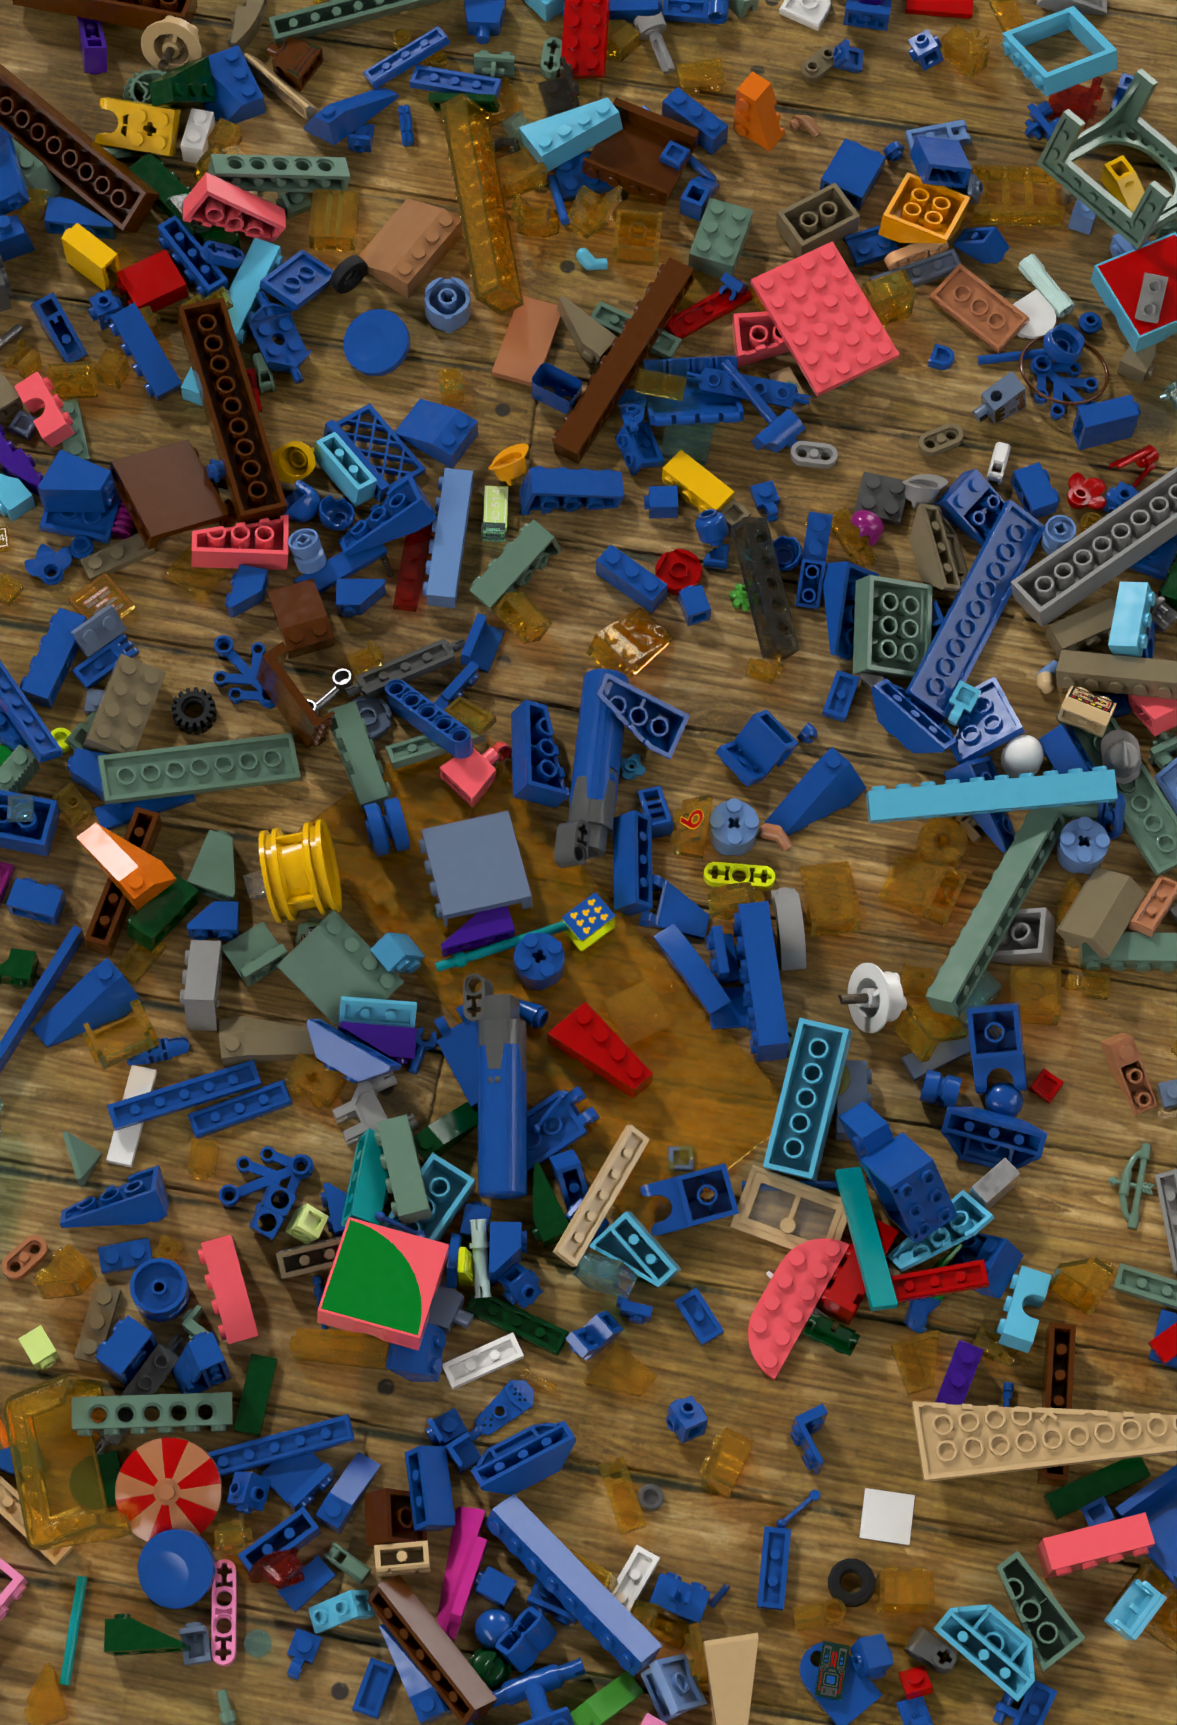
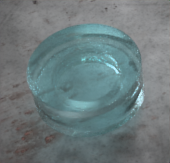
M255 1629L245 1637L244 1646L250 1656L261 1658L270 1652L272 1641L266 1631Z

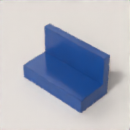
M477 613L461 652V664L467 666L470 661H474L479 665L480 671L489 673L505 630L487 625V616Z

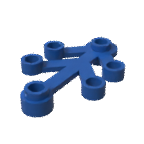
M1038 355L1031 361V372L1037 376V390L1049 396V393L1046 390V378L1053 383V398L1063 401V394L1071 402L1084 401L1072 388H1083L1087 393H1094L1097 390L1098 381L1094 377L1086 379L1077 378L1082 371V366L1078 362L1068 364L1052 362L1051 358L1047 355ZM1071 368H1076L1078 371L1074 372ZM1056 372H1067L1072 378L1060 377ZM1092 383L1094 387H1089L1087 384ZM1037 393L1034 394V401L1037 404H1045L1047 402V399L1039 398ZM1091 401V402H1089V403L1081 404V405H1076V406H1077V407H1082V406L1094 404V403H1097V402ZM1053 402L1050 416L1054 420H1060L1064 416L1065 408L1062 404ZM1054 410H1059L1061 413L1056 414Z
M221 635L217 637L214 641L216 653L219 656L227 657L242 674H229L224 671H217L213 676L215 685L217 687H225L227 684L253 685L257 691H242L238 687L230 689L228 693L229 700L233 704H239L243 700L259 701L264 708H275L276 706L273 701L266 699L267 693L256 680L262 655L266 653L264 644L256 642L251 646L252 664L250 668L234 651L233 640L229 636ZM222 646L229 647L227 650L220 649ZM256 648L263 649L260 653L254 652ZM222 676L225 678L224 681H217L218 677ZM234 693H239L240 697L233 698L232 695Z
M264 1147L260 1152L261 1160L264 1163L276 1162L286 1167L276 1171L251 1161L247 1156H242L236 1162L238 1171L241 1173L251 1172L261 1176V1178L240 1187L231 1184L224 1185L219 1191V1199L224 1206L233 1207L239 1202L240 1198L263 1188H266L267 1191L273 1183L280 1185L281 1181L290 1178L287 1190L295 1194L301 1180L310 1177L314 1171L312 1159L304 1154H298L292 1158L276 1152L272 1147ZM265 1152H272L271 1158L267 1159L263 1156ZM243 1161H247L249 1163V1166L247 1168H241L240 1163ZM300 1164H304L306 1166V1169L304 1171H298L297 1166ZM275 1191V1192L272 1194V1196H271V1203H272V1201H273V1199H274L275 1194H276L277 1191ZM283 1192L279 1197L280 1205L283 1208L288 1205L282 1202L283 1198L288 1196L286 1192ZM227 1194L235 1196L231 1201H227L225 1197ZM265 1213V1214L261 1215L260 1218H261V1219L268 1218V1217L270 1216V1214H269V1213Z

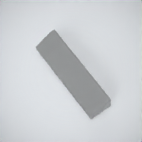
M1177 1169L1155 1174L1173 1271L1177 1274Z

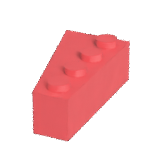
M232 1235L202 1242V1249L198 1250L201 1265L207 1264L209 1274L204 1276L208 1290L213 1289L216 1299L211 1300L215 1315L220 1314L223 1323L218 1326L222 1341L227 1340L228 1345L259 1336Z
M1145 1512L1043 1538L1036 1547L1044 1578L1049 1579L1055 1576H1065L1079 1569H1092L1097 1567L1098 1564L1107 1561L1109 1564L1124 1560V1556L1131 1554L1134 1557L1150 1553L1149 1549L1155 1545V1541Z

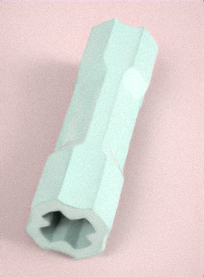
M1030 254L1019 263L1018 269L1052 305L1058 318H1063L1074 310V302L1058 287L1035 254Z

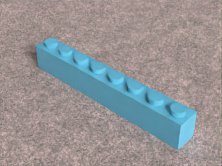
M254 238L224 299L238 346L245 342L249 327L248 321L257 311L258 306H261L256 297V293L264 291L259 287L260 281L282 265L284 257L281 255L280 246L258 238ZM191 367L181 386L182 397L184 400L203 406Z

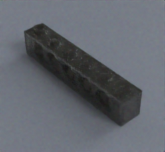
M743 517L731 526V531L762 658L785 660L799 651L768 521L767 518Z

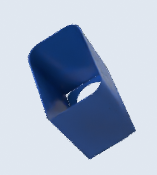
M542 363L532 376V397L564 414L574 409L576 399L582 392V381L549 363ZM542 387H552L555 390V394ZM570 396L573 398V400L571 401V409L569 401L563 399L562 397Z
M275 1183L270 1185L249 1222V1228L269 1241H274L294 1205L297 1195ZM278 1190L286 1192L289 1196L288 1205L282 1209L275 1208L271 1203L272 1194ZM265 1213L272 1214L276 1218V1227L269 1232L261 1230L258 1226L260 1216Z

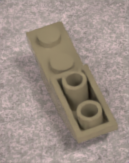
M243 0V6H237L236 14L231 16L233 32L228 34V47L232 48L239 45L241 51L246 49L254 39L264 20L268 0Z

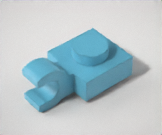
M960 680L949 700V704L953 705L954 708L948 717L947 723L956 727L963 711L970 714L981 694V690Z

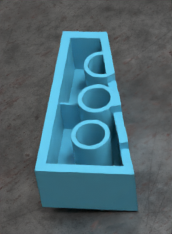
M608 97L519 127L523 145L545 173L623 129L619 111Z

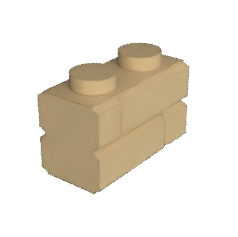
M428 1540L374 1545L377 1577L415 1574L416 1571L419 1573L431 1572Z

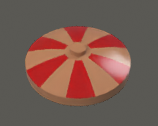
M171 1437L149 1441L133 1451L123 1463L115 1486L116 1505L123 1522L130 1531L147 1542L155 1535L171 1529H186L201 1535L216 1518L221 1506L223 1493L221 1475L212 1457L203 1448L191 1441Z

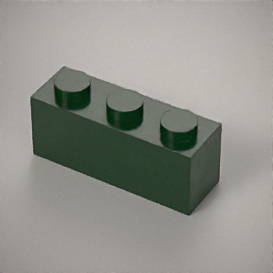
M176 874L174 875L177 878L176 882L146 903L138 913H133L127 922L128 937L151 952L198 904L199 889Z

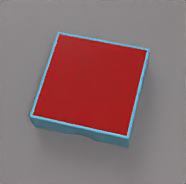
M1176 232L1147 243L1140 249L1135 248L1094 265L1091 282L1105 305L1116 317L1120 330L1135 353L1162 342L1169 336L1177 333ZM1145 272L1168 277L1158 323L1135 319Z

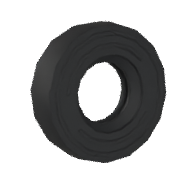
M358 255L346 258L332 273L330 285L340 294L351 291L366 275L368 270L367 263Z
M847 1558L839 1561L831 1569L828 1577V1589L831 1596L839 1604L846 1607H858L865 1604L872 1597L876 1588V1579L872 1569L859 1559ZM855 1573L861 1578L862 1587L858 1592L849 1593L843 1589L841 1580L845 1574Z

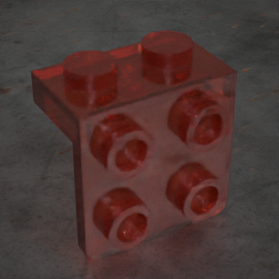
M1093 78L1090 88L1077 84L1051 94L1048 103L1053 110V114L1048 117L1052 119L1060 118L1064 111L1070 109L1086 123L1083 129H1086L1089 119H1094L1098 108V106H1095L1096 101L1100 102L1105 89L1101 88L1103 78Z

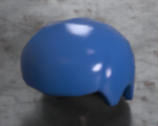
M328 495L320 501L319 517L321 523L327 529L342 531L348 529L353 524L355 511L353 506L346 502L345 498L336 500L332 495Z
M780 536L771 542L767 549V561L777 571L789 572L797 568L802 560L803 550L799 541L794 536Z
M998 1082L985 1092V1108L988 1111L1015 1117L1022 1109V1093L1014 1087L1013 1083Z
M489 1609L479 1616L475 1624L474 1634L478 1643L488 1650H497L495 1645L505 1631L513 1627L515 1619L505 1609Z

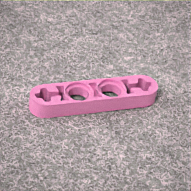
M221 1559L215 1563L216 1573L212 1584L211 1655L217 1665L226 1667L235 1661L237 1655V1568L232 1561ZM227 1565L228 1569L232 1570V1573L227 1574V1584L233 1583V1587L221 1586L217 1588V1584L223 1585V1578L221 1574L217 1573L223 1569V1566ZM228 1592L232 1595V1601L228 1606H220L217 1603V1597L220 1593ZM221 1619L231 1621L232 1627L228 1633L222 1634L217 1631V1623ZM216 1638L224 1640L232 1638V1642L226 1641V1648L231 1652V1655H227L224 1661L221 1660L220 1656L216 1655L217 1652L222 1650V1642H216Z

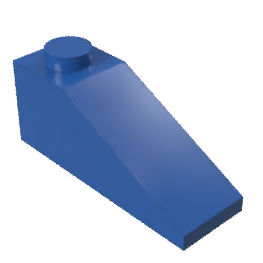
M49 197L44 219L47 233L63 235L68 228H72L78 223L97 238L115 240L116 234L112 222L72 199Z
M54 292L30 305L41 327L67 365L88 355Z
M358 1452L330 1490L316 1513L317 1521L336 1533L341 1534L381 1465Z

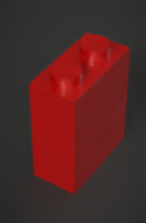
M166 249L116 272L118 282L115 285L121 296L125 294L127 306L135 302L143 318L189 296L187 284Z

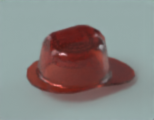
M291 1548L264 1556L250 1569L248 1580L252 1583L268 1582L279 1590L303 1582L305 1576L302 1572L303 1565L297 1556L299 1550Z

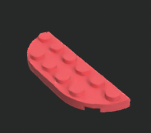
M821 1238L809 1240L796 1246L783 1258L758 1301L749 1321L748 1342L756 1364L774 1381L850 1246L849 1244L835 1239Z

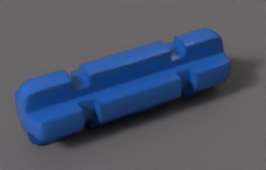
M400 105L398 113L402 145L404 147L413 146L414 134L410 106Z

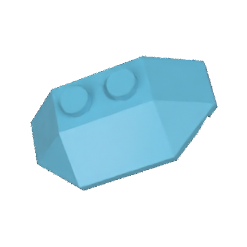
M991 1604L952 1607L934 1627L937 1633L1017 1702L1034 1683L1035 1670L1032 1639Z

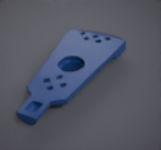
M638 388L625 390L618 401L624 425L629 427L630 432L639 431V425L644 421L648 401L647 394Z
M510 1380L504 1389L475 1419L476 1426L468 1432L473 1442L482 1434L491 1435L533 1407L534 1389L526 1380ZM497 1407L504 1408L505 1413L502 1416L495 1414Z

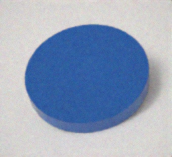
M384 309L366 311L356 317L347 328L343 342L344 353L349 363L360 373L368 376L386 375L397 369L405 360L410 348L409 330L401 318L391 311Z
M186 1529L163 1531L151 1538L140 1554L138 1560L139 1582L146 1595L160 1606L178 1609L193 1605L209 1592L214 1582L216 1564L213 1552L208 1543L192 1531Z

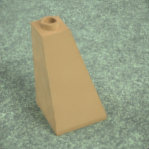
M758 1633L708 1640L703 1643L702 1654L714 1725H748L759 1640Z

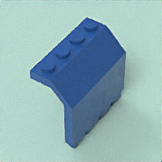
M737 356L643 360L645 393L648 396L646 411L650 425L658 427L672 426V424L677 426L695 425V423L716 424L719 422L735 423L744 421V410L740 399L700 392L699 383L685 381L687 371L701 374L705 367L725 371L720 364L726 359L737 368Z

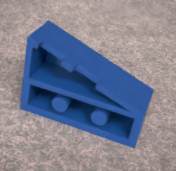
M864 1101L838 1116L863 1169L864 1166L861 1159L893 1139L889 1124ZM867 1175L866 1181L870 1188L874 1191L873 1186Z
M213 1331L208 1334L207 1332H201L195 1335L192 1341L187 1343L173 1368L172 1375L181 1394L201 1393L232 1379Z

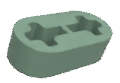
M557 37L548 38L543 46L540 68L542 76L548 79H554L560 74L562 40ZM552 47H557L555 54H551ZM553 62V67L549 70V63Z

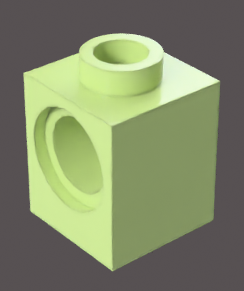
M307 1203L295 1209L285 1232L308 1244L319 1239L329 1216Z
M41 1325L18 1338L37 1371L41 1368L42 1370L50 1368L56 1363V1359L60 1357Z

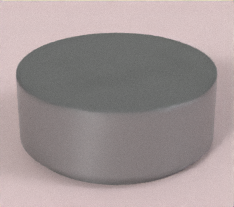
M646 1484L639 1490L637 1501L644 1511L654 1512L662 1506L664 1494L659 1486Z

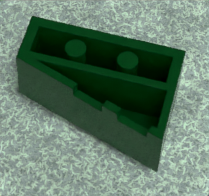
M209 56L188 61L181 67L173 69L172 72L150 82L149 89L152 106L196 107L216 102Z

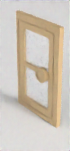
M752 1165L737 1206L739 1214L734 1215L730 1227L792 1250L796 1246L814 1239L828 1238L840 1241L847 1219L840 1196Z

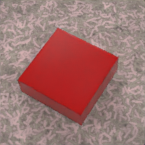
M1043 1068L1028 1090L1050 1104L1065 1082Z

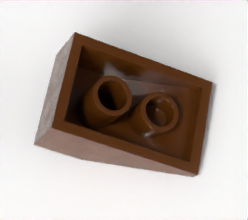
M313 578L267 592L283 643L288 648L287 655L289 659L335 646V637Z

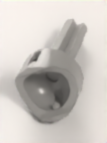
M660 11L659 14L654 16H637L633 23L641 40H650L663 74L668 75L670 72L675 71L674 64L662 37V33L667 30V24L662 12Z

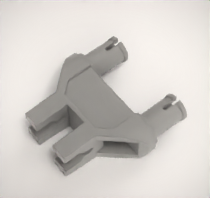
M393 1072L369 1081H360L351 1101L332 1110L337 1125L355 1117L359 1121V1124L343 1131V1137L348 1146L357 1143L358 1138L368 1128L379 1131L377 1122L388 1119L377 1098V1093L398 1084L395 1076H393ZM411 1113L407 1116L411 1130L418 1129L417 1120L414 1119L415 1116Z

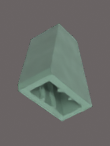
M209 829L187 882L199 889V894L219 901L237 902L233 837L225 831L217 830L215 832Z

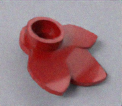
M1080 472L1070 477L1068 481L1070 490L1067 493V501L1072 508L1082 509L1087 506L1091 509L1099 510L1105 507L1107 501L1101 496L1106 488L1103 480L1099 478L1086 479Z

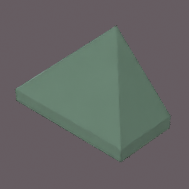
M68 1131L63 1132L62 1134L77 1181L80 1186H83L89 1179L102 1153Z

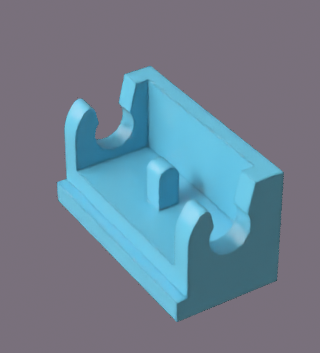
M1138 1578L1134 1579L1104 1621L1125 1640L1136 1641L1167 1597L1144 1580L1142 1582Z

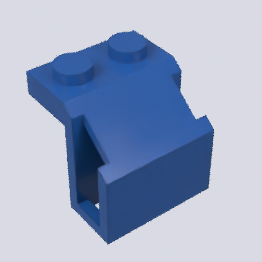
M768 710L753 714L735 740L721 745L715 753L721 758L723 764L728 766L737 775L739 781L748 787L764 780L776 764L779 767L783 765L799 743Z

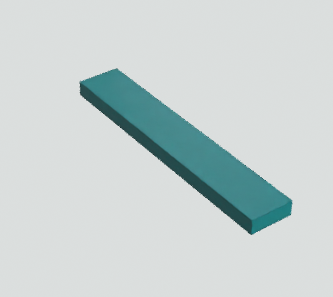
M861 1167L836 1169L835 1177L871 1311L895 1309L898 1302Z

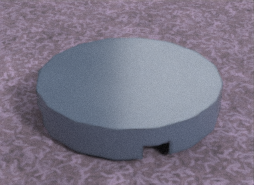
M362 695L350 701H356L361 718H364L366 722L369 740H379L387 734L391 727L392 714L389 706L383 699L379 697L367 699L366 696Z

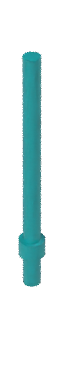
M561 921L463 953V951L455 953L451 958L435 962L437 972L455 966L460 968L466 966L468 962L516 947L526 934L545 933L553 935L569 930V928Z

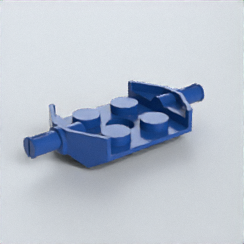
M259 291L256 293V297L261 306L250 317L248 325L268 368L273 371L291 373L294 383H301L304 381V378L300 373L299 367L306 361L312 351L309 350L307 352L291 316L293 309L275 303L271 304L265 291ZM277 337L281 339L283 345L274 343L272 338Z

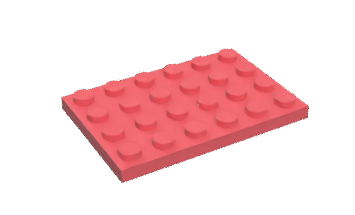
M833 241L751 279L750 284L816 397L899 358L898 350Z

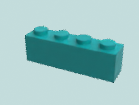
M370 1128L357 1140L341 1226L343 1227L346 1226L348 1217L380 1226L383 1221L376 1220L375 1214L382 1211L387 1202L388 1193L386 1192L385 1179L390 1177L388 1169L383 1170L380 1155L384 1154L383 1147L377 1146L374 1134L376 1131Z

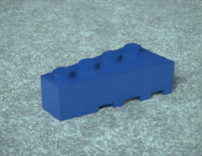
M542 466L530 468L519 489L521 515H530L531 510H541V514L551 513V509L564 508L565 512H573L583 506H586L587 510L618 508L624 498L622 472L611 469L597 471L588 468L579 470L567 469L565 467L550 469Z
M525 699L511 713L513 797L557 808L570 796L569 788L565 787L564 769L560 767L558 762V746L553 743L552 735L554 731L547 705Z

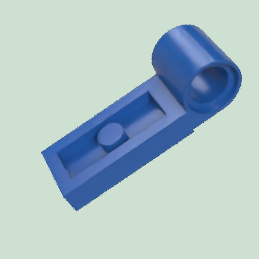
M664 0L662 14L664 19L668 21L723 24L728 20L730 0Z

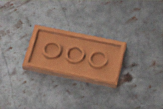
M961 263L929 296L931 301L997 353H1000L1030 321L1026 314Z
M523 295L519 296L492 369V376L532 387V376L538 367L546 362L561 321V316L557 310L558 305Z

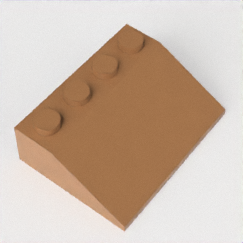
M407 198L358 256L367 263L368 270L366 273L409 299L463 235L462 220L444 208Z

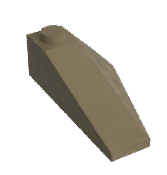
M247 1016L219 1019L220 1050L224 1068L254 1060L255 1064L316 1056L307 1027Z

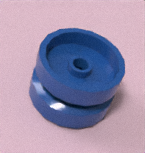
M398 797L384 800L385 816H382L381 809L376 802L363 805L366 819L365 826L376 857L389 854V838H391L394 849L397 852L410 849L408 832Z
M165 1258L149 1259L138 1266L130 1281L131 1297L140 1314L148 1320L159 1323L172 1321L179 1317L188 1306L191 1296L189 1283L182 1268L172 1260Z

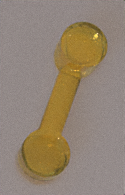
M397 29L393 34V42L398 50L411 43V33L407 29ZM439 50L423 61L428 63L429 67L442 69L447 65L448 57L444 51Z

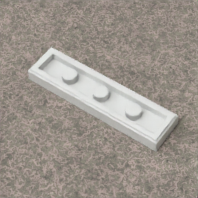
M132 1065L122 1100L153 1091L157 1070ZM144 1122L114 1131L106 1159L107 1163L132 1168Z

